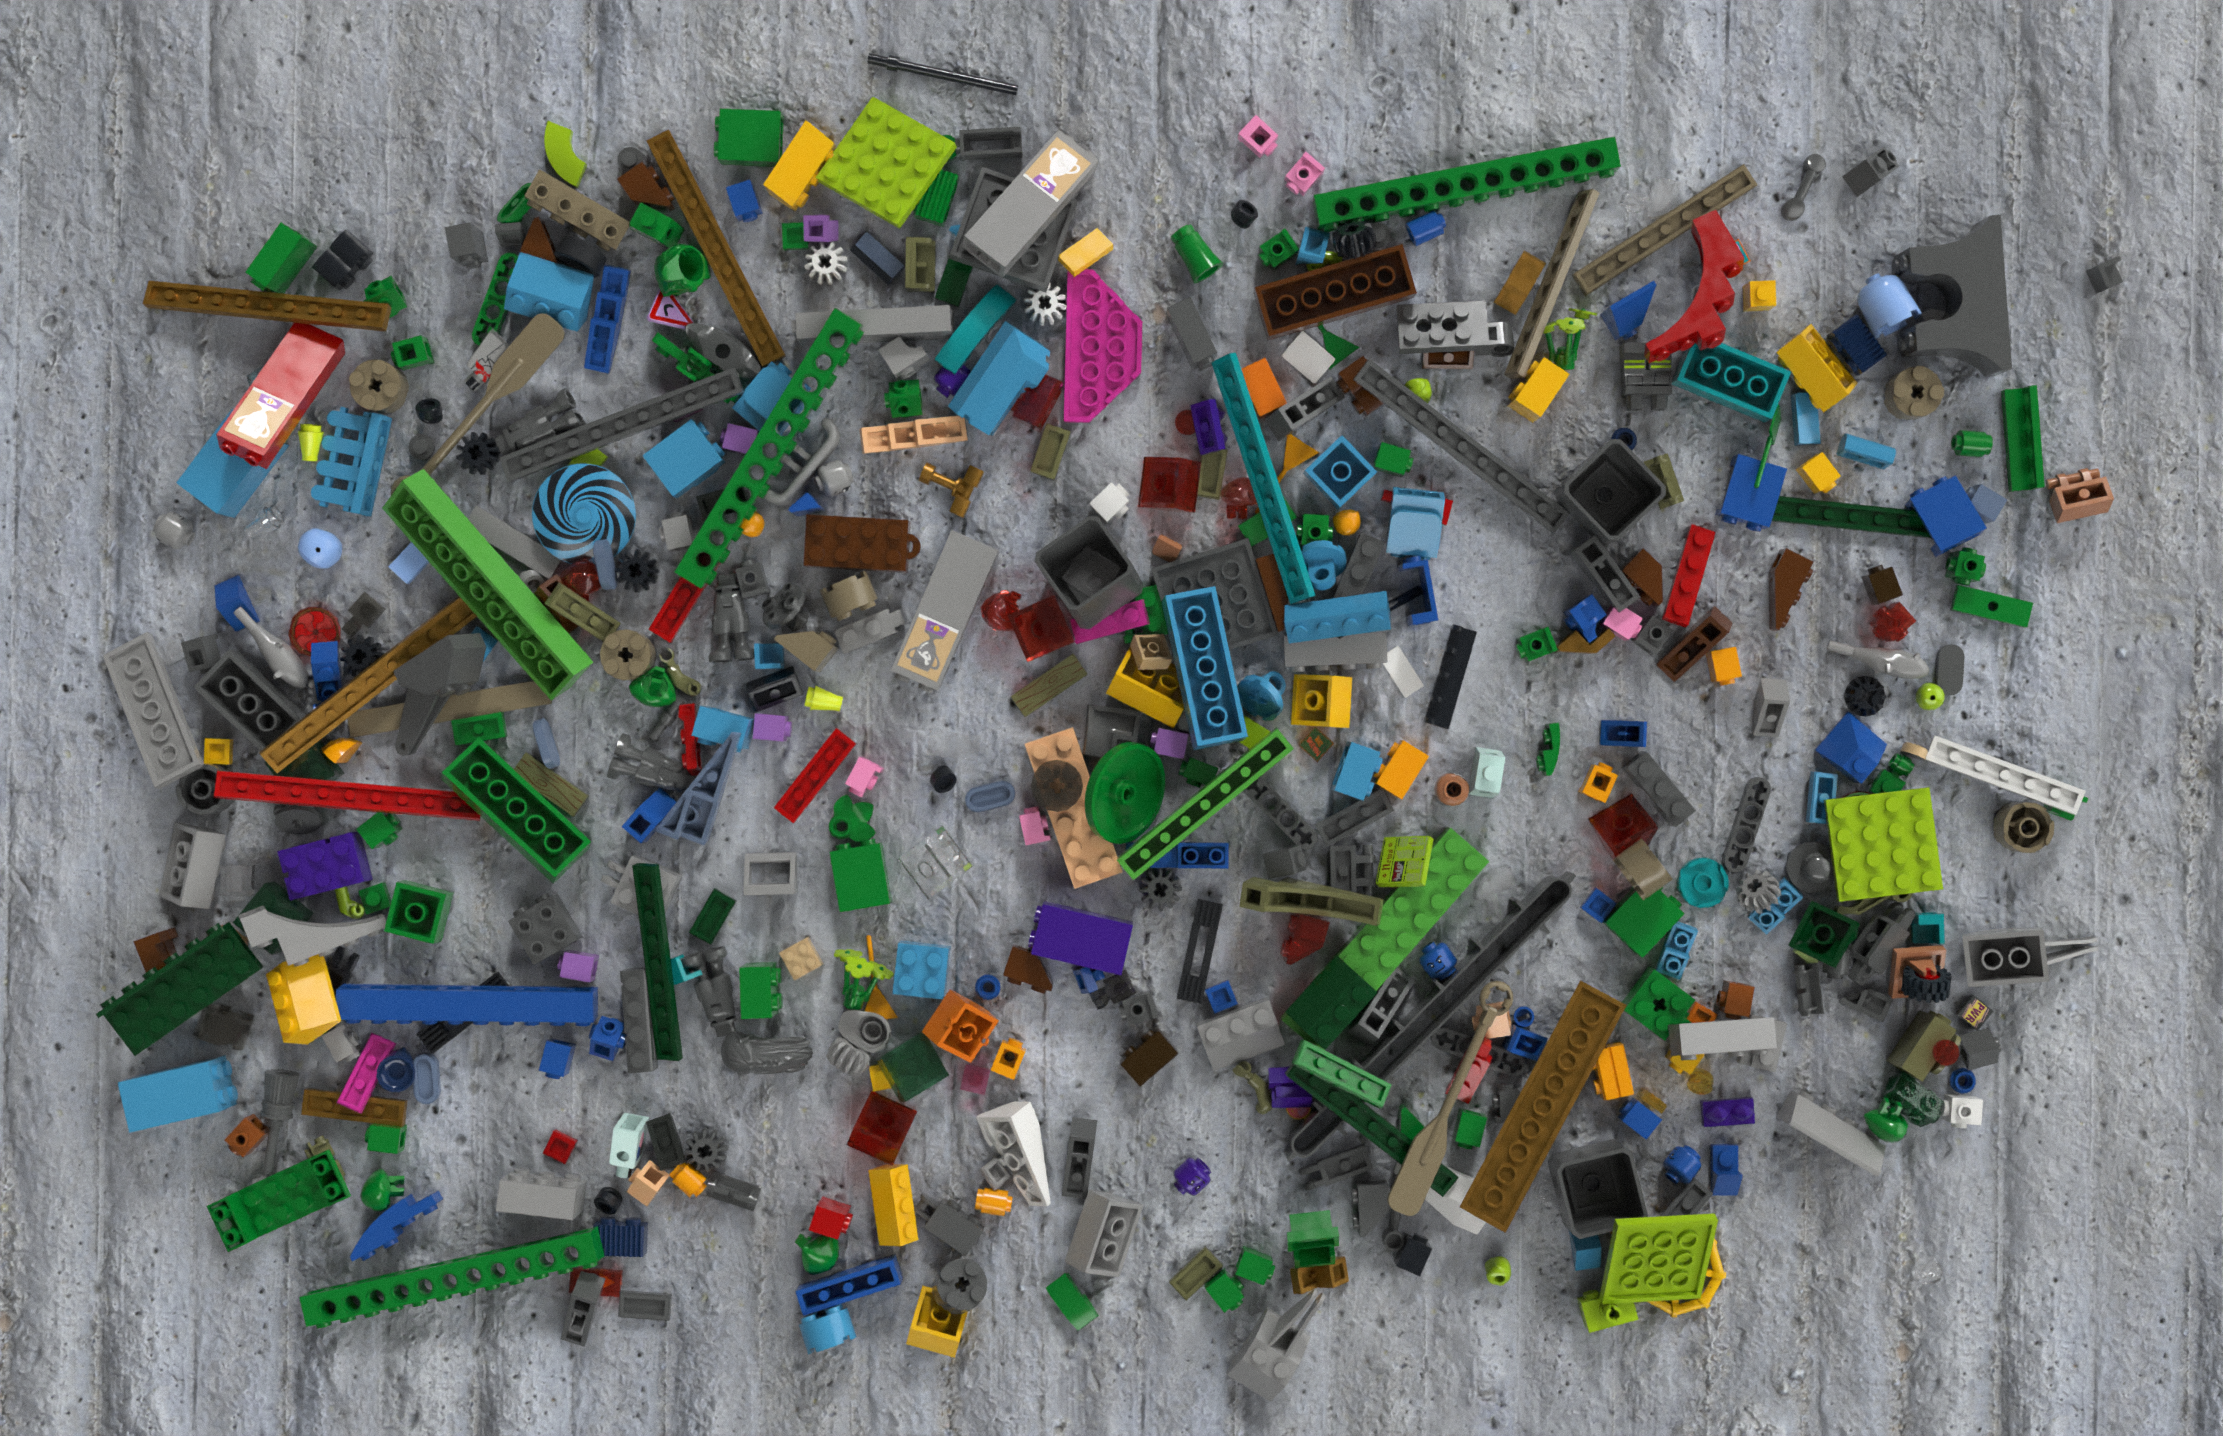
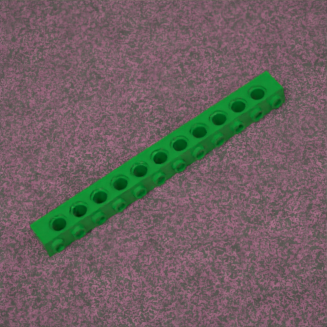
M1614 136L1316 194L1313 196L1312 203L1317 229L1331 232L1335 231L1340 225L1349 224L1353 221L1360 222L1374 219L1375 222H1383L1389 220V216L1399 214L1401 218L1412 216L1415 214L1414 211L1424 209L1425 213H1429L1433 210H1439V206L1448 204L1450 208L1464 205V201L1474 200V203L1485 202L1489 200V196L1499 195V198H1506L1515 195L1514 192L1524 190V193H1532L1540 190L1539 187L1549 185V188H1558L1564 186V182L1574 180V183L1578 184L1590 180L1589 177L1598 175L1600 179L1609 178L1615 175L1614 172L1621 167ZM1587 156L1594 157L1597 161V166H1588L1585 158ZM1560 162H1569L1572 166V171L1566 172L1562 170ZM1543 166L1547 170V176L1541 177L1537 175L1535 167ZM1510 172H1520L1522 181L1516 182L1512 180ZM1485 177H1495L1497 180V185H1487V183L1485 182ZM1463 180L1469 181L1472 184V190L1464 191L1460 187V182ZM1438 185L1444 186L1448 194L1446 196H1439L1435 192V187ZM1412 190L1420 191L1423 199L1414 201L1410 197V192ZM1385 196H1395L1398 204L1395 206L1388 205L1385 202ZM1369 200L1373 205V209L1370 211L1363 210L1360 207V201ZM1335 206H1346L1348 214L1344 216L1338 215L1335 212Z
M834 308L676 568V574L699 588L704 587L706 584L709 586L712 584L718 574L714 571L719 562L724 564L731 552L728 550V547L732 540L734 542L738 541L744 531L741 528L745 519L750 521L756 512L757 507L754 504L759 497L763 499L770 489V485L767 483L771 476L777 477L784 465L781 463V460L785 453L787 455L791 454L797 444L794 441L798 432L803 434L811 420L807 419L810 412L812 410L817 411L824 398L821 397L824 389H830L837 378L834 373L838 366L844 367L851 355L848 353V350L852 343L857 345L864 334L861 330L863 324L838 308ZM837 332L841 333L845 339L843 346L840 348L833 346L831 342L833 334ZM821 355H827L831 359V366L827 370L821 369L818 365V359ZM808 377L815 378L818 383L817 389L814 392H810L805 388V380ZM795 399L801 400L804 404V410L800 414L793 412L791 404ZM781 421L788 422L791 427V431L787 436L780 434L778 431V425ZM768 443H772L777 447L775 457L766 455L765 446ZM754 465H759L763 468L764 476L761 479L753 477L751 470ZM741 487H746L750 490L751 497L748 501L740 499L738 491ZM727 509L736 511V522L732 523L726 519L725 512ZM715 530L723 533L724 541L722 544H717L713 541L712 533ZM701 552L710 555V565L705 566L700 563L699 555Z
M597 1226L312 1290L300 1296L299 1299L306 1327L316 1325V1328L319 1329L332 1325V1321L340 1320V1323L353 1321L358 1315L364 1314V1318L373 1317L385 1309H388L389 1313L404 1309L403 1305L407 1304L418 1307L427 1304L428 1300L436 1298L437 1302L452 1298V1294L460 1293L461 1296H467L476 1293V1289L485 1288V1291L494 1290L501 1287V1283L509 1282V1285L512 1286L524 1282V1278L528 1277L539 1280L548 1277L549 1273L555 1271L558 1272V1275L573 1271V1267L582 1266V1269L597 1266V1262L605 1255ZM570 1247H574L578 1251V1257H573L570 1254ZM545 1252L552 1254L554 1258L553 1263L546 1260ZM521 1258L528 1260L529 1268H525L521 1264ZM497 1263L504 1266L505 1274L498 1271ZM473 1269H477L480 1272V1279L473 1275ZM449 1274L456 1278V1284H452L449 1281ZM425 1280L431 1282L432 1290L425 1286ZM401 1285L407 1288L408 1295L402 1293ZM377 1290L383 1294L384 1300H380L377 1297ZM353 1296L359 1299V1306L353 1302ZM329 1301L334 1303L335 1311L329 1307Z

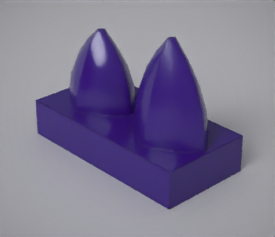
M1208 399L1190 405L1200 455L1224 450L1228 437L1222 432L1220 421L1224 418L1226 412L1216 404V399Z
M1752 1097L1700 1100L1703 1127L1755 1124L1754 1101Z

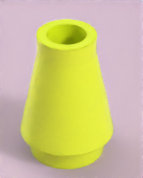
M300 424V430L297 431L302 460L318 461V453L324 434L321 431V425Z
M816 685L815 688L808 686L804 706L810 707V710H835L840 712L843 697Z

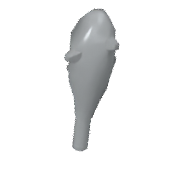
M242 607L233 612L255 639L261 654L274 673V679L281 678L287 684L298 688H304L309 684L308 671L302 660L293 651L295 648L293 645L289 646L281 638L272 635L260 625L258 626Z
M1829 640L1827 646L1829 651L1851 656L1865 663L1876 674L1881 672L1903 679L1922 678L1929 673V667L1920 658V653L1913 655L1902 649L1853 647Z

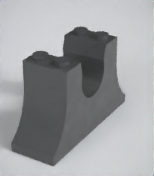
M1990 215L1976 223L1967 235L1959 241L1943 245L1909 247L1894 256L1891 266L1893 275L1900 277L1905 284H1933L1941 290L1946 300V310L1941 320L1931 319L1900 332V336L1897 339V347L1901 351L1902 358L1917 356L1952 357L1972 365L1984 377L1996 376L2012 369L2001 215Z

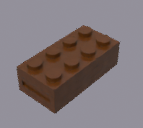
M806 514L803 566L810 568L908 573L909 559H914L919 555L921 543L917 537L910 534L911 522L909 520ZM910 542L913 543V549L911 552L909 551Z

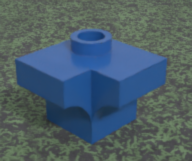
M1593 594L1587 595L1563 612L1566 616L1564 622L1572 632L1576 630L1587 643L1597 638L1595 632L1596 624L1607 615Z

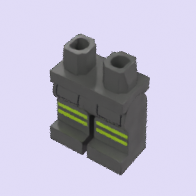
M1623 343L1619 347L1621 398H1625L1627 411L1642 410V398H1651V410L1664 411L1667 408L1668 396L1672 394V354L1663 361L1648 363L1644 356L1646 343Z

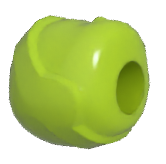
M1415 378L1405 383L1404 386L1426 403H1429L1432 390L1427 379Z
M1924 683L1916 692V702L1924 710L1938 709L1944 702V692L1936 684Z
M1492 1257L1485 1263L1486 1277L1489 1283L1502 1286L1510 1280L1511 1265L1505 1257Z

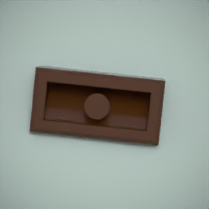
M1475 351L1422 353V369H1473Z

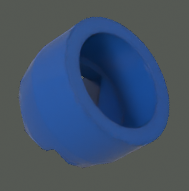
M1519 1007L1513 1015L1515 1024L1522 1028L1529 1027L1534 1021L1533 1011L1528 1007ZM1529 1014L1530 1018L1518 1022V1017Z

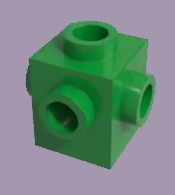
M392 275L381 281L376 280L364 289L366 299L363 300L364 302L385 303L392 308L389 318L407 307L405 296Z
M919 379L889 382V393H884L886 408H891L892 418L923 415Z
M1302 515V523L1297 525L1296 537L1297 540H1300V546L1314 541L1327 540L1332 542L1333 527H1329V515ZM1311 530H1316L1318 537H1313Z
M1962 547L1961 551L1950 552L1945 565V577L1955 579L1954 583L1970 586L1971 582L1980 581V578L1984 576L1986 571L1985 556L1978 555V550Z

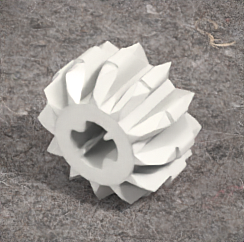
M820 242L819 250L812 245L810 249L814 255L806 254L805 258L811 262L804 265L806 270H812L809 277L814 279L818 276L817 282L822 285L825 278L828 284L832 285V277L834 276L840 281L842 277L838 272H847V268L841 265L848 262L846 256H841L844 250L841 247L835 249L834 242H830L827 248L824 242ZM826 258L827 261L830 262L831 266L826 268V266L824 265V267L821 268L823 266L821 261Z
M1049 283L1046 293L1039 290L1035 292L1029 289L1028 294L1032 298H1024V303L1031 305L1024 309L1025 313H1033L1030 317L1032 322L1040 317V326H1044L1045 319L1049 320L1050 325H1054L1053 316L1060 320L1063 318L1062 314L1057 310L1064 311L1067 309L1065 304L1060 303L1066 300L1065 295H1058L1060 292V287L1058 286L1050 291L1051 283ZM1044 299V302H1046V299L1050 300L1049 309H1046V307L1044 310L1041 309L1040 301Z

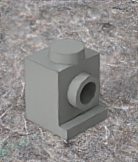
M343 1023L322 1035L336 1063L344 1059L348 1063L360 1056L359 1051L362 1050L359 1045L361 1043L356 1032L351 1031L349 1028L354 1024Z

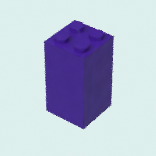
M1045 900L1042 906H1037L1034 922L1038 923L1037 931L1032 930L1028 947L1032 948V955L1122 975L1133 921Z

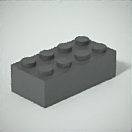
M228 650L194 686L208 702L260 751L306 716L294 702L240 651Z

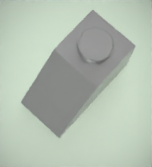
M1760 679L1755 695L1752 731L1754 736L1779 737L1790 704L1787 680Z

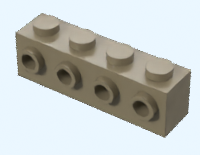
M540 169L524 196L528 200V206L541 212L542 208L550 212L551 216L549 218L561 225L567 222L574 226L573 232L585 239L588 235L597 240L596 245L607 252L610 249L616 251L629 228V221Z

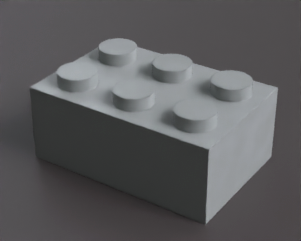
M514 1169V1171L499 1181L496 1211L574 1220L584 1210L587 1180H580L578 1175H565L563 1178L555 1177L553 1172L543 1171L539 1172L538 1175L530 1174L528 1169Z

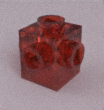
M1894 602L1888 607L1884 605L1873 614L1875 618L1869 624L1874 628L1872 632L1879 640L1899 642L1909 633L1907 629L1916 622V619L1900 602Z

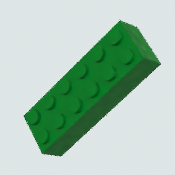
M478 737L442 771V781L553 884L590 848L591 841L481 738Z

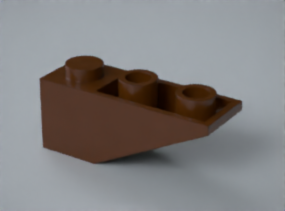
M1787 548L1779 550L1768 572L1769 629L1772 631H1778L1787 625L1790 619L1788 612L1791 606H1795L1802 594L1799 590L1803 582L1807 583L1813 573V569H1811L1813 561Z

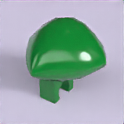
M660 666L649 669L645 674L633 679L629 685L631 695L641 704L648 707L669 706L676 700L673 684L666 674L665 668Z
M1884 1097L1878 1109L1864 1114L1865 1122L1879 1139L1886 1143H1896L1906 1135L1908 1123L1900 1113L1902 1110L1901 1103L1896 1101L1893 1108H1887L1890 1103L1888 1098Z
M382 1168L374 1171L362 1186L360 1197L363 1204L375 1211L387 1209L390 1206V1197L404 1196V1187H395L398 1184L404 1185V1176H389Z
M799 1234L795 1243L802 1249V1264L809 1275L827 1272L836 1265L839 1257V1241L825 1235L815 1238L808 1236L806 1238L803 1234Z

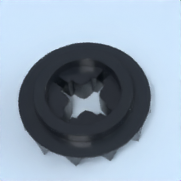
M1860 676L1853 679L1847 685L1844 699L1846 706L1852 713L1867 717L1875 715L1883 708L1886 695L1884 686L1877 679L1869 676ZM1862 689L1865 692L1874 691L1872 696L1869 697V703L1867 701H1857L1863 695Z

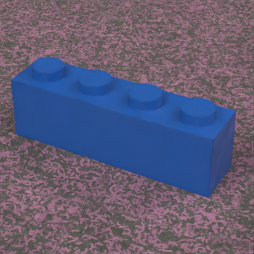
M896 1254L800 1284L795 1292L804 1316L901 1285L903 1275Z

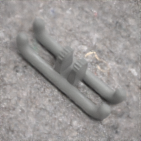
M824 418L821 421L822 426L828 432V437L813 456L797 444L793 451L799 453L807 461L803 468L793 462L789 456L784 455L782 461L799 474L783 493L777 494L772 490H768L765 495L768 501L782 506L790 504L817 473V468L823 465L837 448L840 442V432L838 427L829 418Z

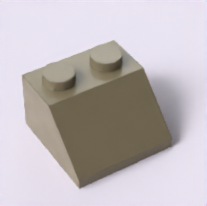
M808 631L777 635L774 638L775 641L816 672H821L839 649L834 645L837 640L823 631L820 633Z

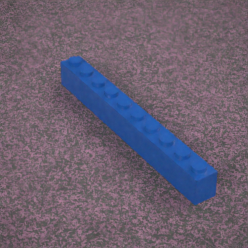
M343 984L336 989V1002L341 1020H345V1023L348 1024L360 1023L361 1020H371L372 1024H383L387 1020H396L397 1024H410L412 1021H422V1024L426 1025L436 1024L438 1021H448L449 1025L463 1024V1021H473L474 1025L499 1022V1025L506 1026L513 1025L514 1022H524V1025L535 1026L539 1025L540 1022H550L551 1026H563L565 1022L575 1023L576 1026H589L598 1018V987Z

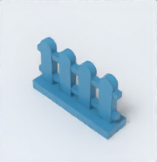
M340 407V411H331L327 415V422L335 426L336 429L334 436L327 435L322 439V447L331 452L329 461L321 460L317 463L316 470L320 475L325 476L323 486L315 485L311 489V496L315 500L320 501L319 506L328 508L329 503L343 506V511L371 517L392 418L365 411L363 416L349 414V408ZM344 430L359 431L358 441L343 438ZM339 453L354 456L353 465L337 463ZM334 478L349 481L347 491L332 488Z

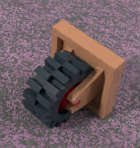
M1944 946L1893 949L1888 990L1889 996L1892 999L1917 998L1916 1001L1926 1000V1003H1930L1932 1000L1935 1003H1939V1000L1945 1001L1946 998H1949L1952 976L1944 968L1946 958Z

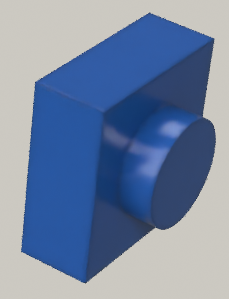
M1594 888L1579 908L1602 924L1617 903L1599 889Z
M1228 980L1205 989L1214 1014L1238 1004Z

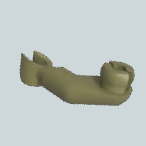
M667 648L672 654L669 660H664L659 654L660 660L666 663L668 667L666 670L672 684L689 696H697L701 692V684L681 672L679 665H676L674 661L673 650Z
M1241 1061L1232 1071L1236 1075L1244 1077L1247 1083L1255 1089L1258 1099L1256 1110L1259 1114L1264 1115L1272 1110L1269 1086L1256 1073L1251 1072L1249 1062Z

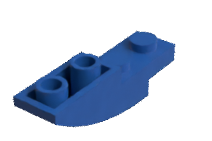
M1135 842L1125 843V851ZM1180 842L1149 868L1229 869V843Z
M439 1190L418 1202L415 1201L411 1193L382 1213L368 1227L355 1245L350 1256L352 1262L358 1258L365 1261L377 1254L374 1249L382 1245L386 1249L399 1242L397 1237L404 1233L402 1228L416 1221L415 1215L423 1212L425 1216L438 1209L436 1204L443 1200Z

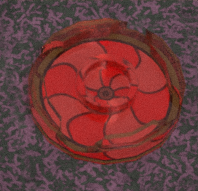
M322 607L302 609L293 616L290 622L289 639L292 646L303 655L311 657V643L338 641L339 643L341 626L338 619L331 611Z

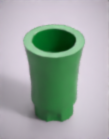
M1191 224L1181 227L1172 234L1171 240L1186 265L1194 284L1207 279L1222 267L1223 262L1213 253Z

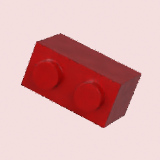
M822 1196L816 1206L809 1231L838 1240L841 1233L846 1234L853 1218V1214L849 1213L851 1205Z

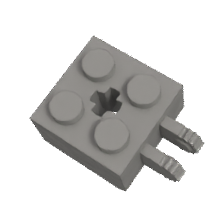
M632 855L626 867L609 860L607 866L611 870L623 874L620 881L608 875H602L600 879L605 884L617 888L610 903L638 915L632 865L636 863H658L639 855ZM659 864L666 914L683 875Z

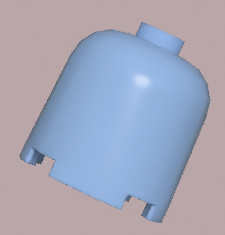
M1878 273L1865 280L1867 285L1860 290L1857 297L1858 305L1875 339H1878L1882 333L1884 336H1887L1907 326L1908 324L1905 320L1913 316L1914 319H1918L1922 315L1904 282L1896 275L1881 277Z

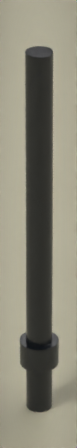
M871 53L868 55V64L887 67L888 71L897 72L901 70L1011 95H1017L1018 85L908 62L900 60V57L889 55V57Z

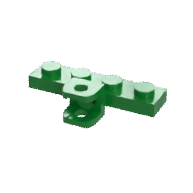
M658 332L652 339L657 344L655 350L666 358L671 355L677 359L675 368L693 382L714 375L709 371L713 364L690 347L688 354H686ZM741 395L726 399L724 402L727 404L730 401L736 403L741 398Z

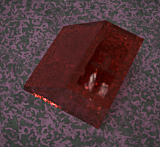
M1296 913L1295 916L1291 915L1287 926L1290 932L1289 939L1283 940L1280 950L1284 962L1292 965L1323 948L1330 922L1326 918L1311 914Z

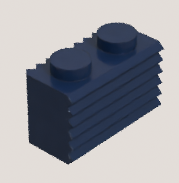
M1857 314L1826 335L1829 338V347L1835 353L1839 352L1845 360L1843 365L1846 370L1851 374L1855 373L1856 376L1864 373L1887 356V353Z
M601 1217L600 1221H596L593 1224V1227L598 1226L605 1256L643 1257L647 1253L648 1222H641V1218L630 1217L626 1218L625 1222L616 1221L615 1217Z

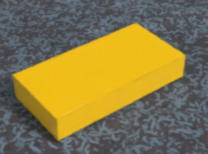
M1096 228L1059 254L1058 261L1075 277L1111 252L1114 245Z

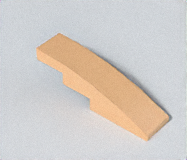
M960 416L918 419L912 422L891 423L884 426L863 427L859 429L863 454L914 449L968 440L965 418Z

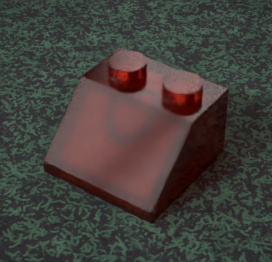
M1046 374L1037 387L1033 389L1029 387L1024 388L1026 392L1022 398L1017 399L1011 408V411L1014 412L1012 415L1014 420L1039 433L1064 389L1062 381Z
M1144 457L1138 507L1195 513L1201 462L1181 457Z
M1055 595L1007 615L1027 662L1076 643Z
M871 1090L851 1132L847 1146L893 1166L917 1111Z

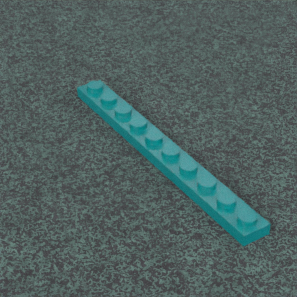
M1236 352L1229 353L1214 360L1211 364L1290 604L1298 603L1316 595Z

